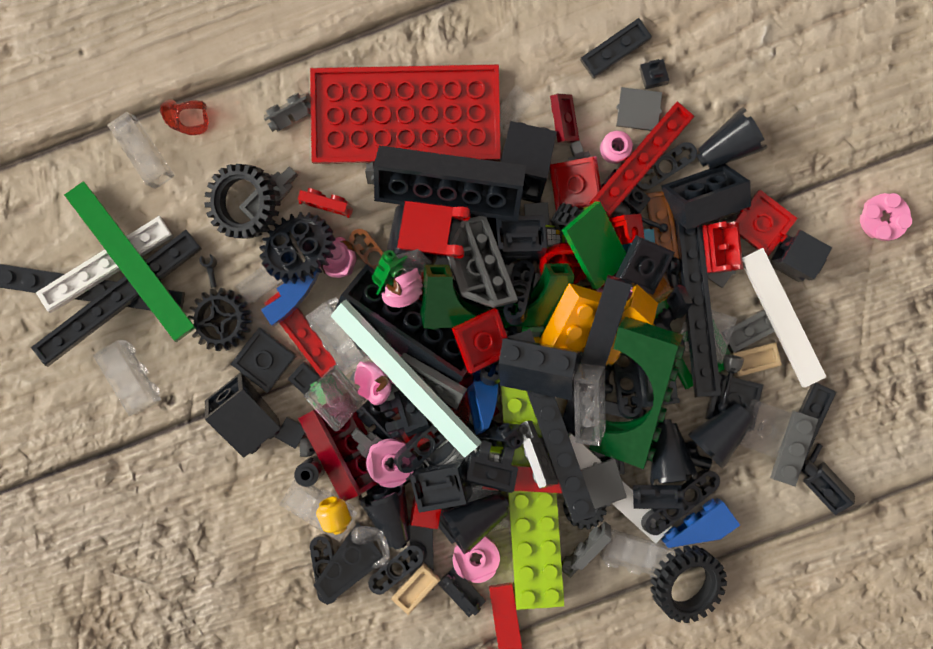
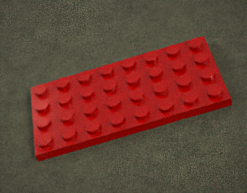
M499 64L310 68L311 157L313 164L375 162L379 145L500 161Z

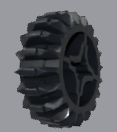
M219 288L218 293L216 289H210V296L206 292L201 293L203 301L196 298L194 301L198 307L191 306L189 308L192 312H195L194 316H188L190 320H194V326L196 327V332L192 334V337L197 338L201 336L198 344L203 345L207 342L206 349L208 350L215 346L216 351H221L223 347L228 351L231 350V344L234 347H238V339L241 341L246 340L243 332H251V329L246 327V324H252L253 320L246 319V315L252 314V311L244 310L248 306V302L240 303L242 295L238 294L234 297V290H229L226 293L225 288ZM220 300L230 303L236 312L227 313L224 306H221ZM212 304L210 316L204 319L207 308ZM220 316L229 317L221 321V323L212 322L219 319ZM237 320V326L229 336V326L233 321ZM213 326L217 334H220L221 339L210 335L205 327Z

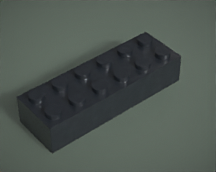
M379 145L374 162V201L405 205V201L448 207H467L471 215L518 221L526 165Z
M366 264L341 294L335 310L344 300H347L396 352L401 355L406 353L459 383L466 374L467 368L452 328H424L421 318L422 301L419 299L411 305L400 308L387 305L383 301L382 293L376 294L379 286L372 279L375 269Z

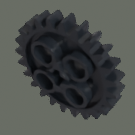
M299 212L297 218L290 214V218L287 221L282 217V224L278 225L275 223V230L268 231L270 236L262 238L266 245L259 247L263 252L259 255L263 261L261 264L270 276H273L276 281L281 279L284 284L289 279L293 284H296L298 278L304 283L306 276L309 275L312 279L314 278L313 272L322 273L320 266L329 265L326 258H333L330 250L336 249V246L333 244L336 238L332 234L331 227L325 219L321 220L319 215L313 217L310 212L306 216ZM291 233L297 241V245L306 259L305 262H303L302 258L298 254L296 246L290 238Z

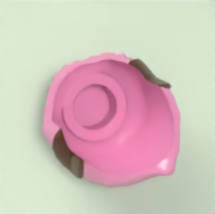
M337 237L333 242L336 249L330 250L333 258H326L329 265H321L320 267L324 274L341 278L352 274L357 258L354 246L344 238Z
M418 268L395 278L394 287L389 284L386 285V291L382 293V298L387 305L397 308L413 304L422 294L421 288L423 284L421 283L422 279Z
M359 362L354 377L355 384L360 386L357 394L366 398L373 405L383 404L391 392L392 384L390 378L374 362Z

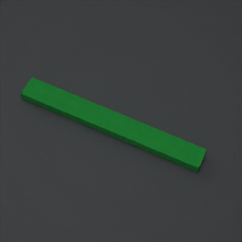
M82 181L64 194L171 338L177 343L196 328L89 186Z

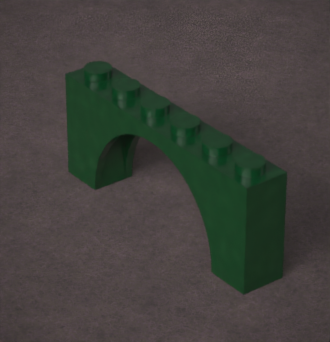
M449 264L424 265L421 318L424 328H453L494 309L493 307L475 305L460 296L453 286V276ZM569 264L544 265L542 275L532 290L527 317L523 323L519 325L509 324L505 320L504 306L495 307V309H498L504 328L511 326L529 328L547 326L568 284H573L574 274ZM515 304V311L511 315H516L519 312L517 304Z
M625 317L618 327L613 349L631 357L645 371L653 388V407L642 417L631 421L614 422L600 419L593 430L589 450L641 469L645 468L647 461H653L656 452L653 443L658 442L662 431L661 428H658L659 422H664L668 410L664 408L665 402L669 403L674 389L670 387L671 381L675 382L679 372V367L675 365L677 359H682L686 347L682 345L684 335L632 318Z

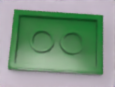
M595 201L563 228L562 232L591 287L598 290L606 282L608 275L613 276L618 272L626 252L601 202Z

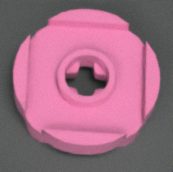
M884 193L870 198L864 204L862 215H860V224L864 232L869 237L881 241L899 238L912 224L909 206L895 193ZM883 211L889 213V223L881 221L880 218L883 216Z
M392 438L384 439L370 447L366 460L367 470L371 478L381 486L388 488L397 487L407 481L406 478L409 477L410 473L401 472L395 463L393 468L385 465L388 458L392 457L394 460L396 453L406 444L404 441ZM403 457L401 459L403 464L409 465L411 463L409 458Z
M488 536L484 537L466 554L462 553L458 545L455 546L453 565L457 574L463 579L465 578L473 583H481L489 580L496 573L500 562V554L497 545ZM477 552V554L483 556L480 558L481 563L476 564L475 561H470V558L473 557L472 553Z

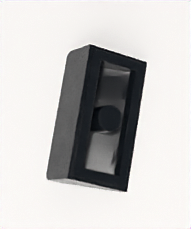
M825 462L817 466L819 470L813 477L809 475L803 479V482L834 515L855 504L854 493Z

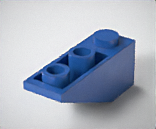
M719 498L715 500L710 499L703 504V509L699 512L687 515L683 519L684 522L677 528L675 526L671 527L661 540L668 548L720 540L739 527L740 524L723 501Z

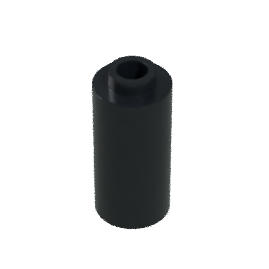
M311 456L295 469V481L300 486L310 487L324 475L325 469L317 456Z

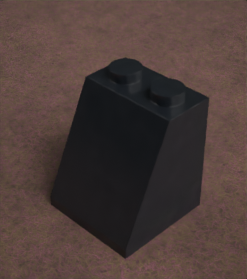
M510 121L501 162L526 165L521 200L540 203L549 173L557 131L549 130L545 127L540 128L527 125L522 122Z
M241 372L205 400V421L243 458L248 454L255 453L263 442L274 438L281 429L277 415Z

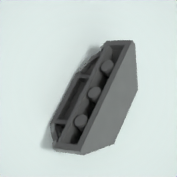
M478 216L470 218L469 221H462L450 245L463 246L464 257L458 259L447 256L460 295L493 308L517 302L516 293L487 217Z

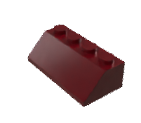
M347 393L298 418L339 498L344 501L355 498L378 484L368 473L367 459L356 448L359 443L352 438L351 433L356 427L366 435L368 432L362 421L357 417L356 409ZM351 454L354 456L353 459L347 462L344 461L347 456Z

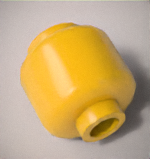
M335 496L322 500L316 511L323 531L335 535L343 533L352 519L346 502Z

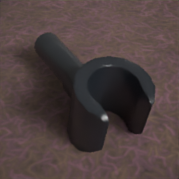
M210 254L211 261L209 264H206L205 258L201 256L199 262L207 269L211 288L217 287L214 276V268L217 265L216 258Z
M817 443L809 459L805 460L801 469L806 476L810 475L813 477L819 470L814 464L823 447L819 443Z

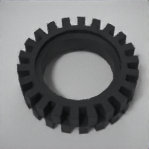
M246 164L226 165L227 168L218 170L220 174H214L211 177L215 183L208 182L207 187L212 189V191L205 192V197L210 198V202H204L205 208H211V211L206 213L207 217L214 218L211 224L219 226L217 231L225 233L227 237L238 239L259 237L262 235V232L270 230L268 225L275 224L276 221L272 217L279 215L280 211L275 210V206H281V201H276L275 196H280L279 190L273 189L277 184L275 181L269 180L271 178L269 173H263L264 170L256 166ZM245 179L251 182L257 189L260 204L255 217L251 221L241 224L236 222L228 213L226 196L229 188L235 182Z
M687 545L683 546V551L680 548L674 549L676 556L669 552L666 555L669 560L665 563L661 560L658 563L662 569L655 568L653 573L658 578H651V583L654 586L650 587L651 592L654 594L652 598L669 618L680 623L681 620L684 623H690V618L694 622L699 621L698 614L703 618L708 616L705 610L709 609L713 612L716 609L712 604L714 602L720 604L721 599L718 597V594L724 595L725 590L722 586H727V581L724 579L727 577V574L723 570V565L704 548H699L695 545H692V548ZM691 567L704 568L706 577L699 592L686 601L673 600L672 587L678 576Z

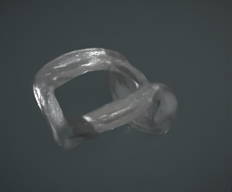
M368 526L355 527L351 533V540L355 544L364 545L378 541L384 557L374 563L373 568L387 566L390 552L382 531Z

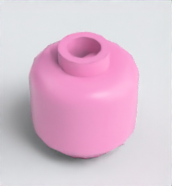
M616 130L610 132L601 142V156L611 164L622 163L630 156L633 143L629 135L623 131Z

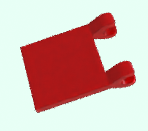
M405 201L397 248L462 259L464 257L463 246L448 245L452 218L469 221L471 215L469 208Z

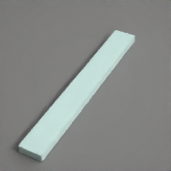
M344 300L331 315L335 322L464 458L482 443L347 300Z

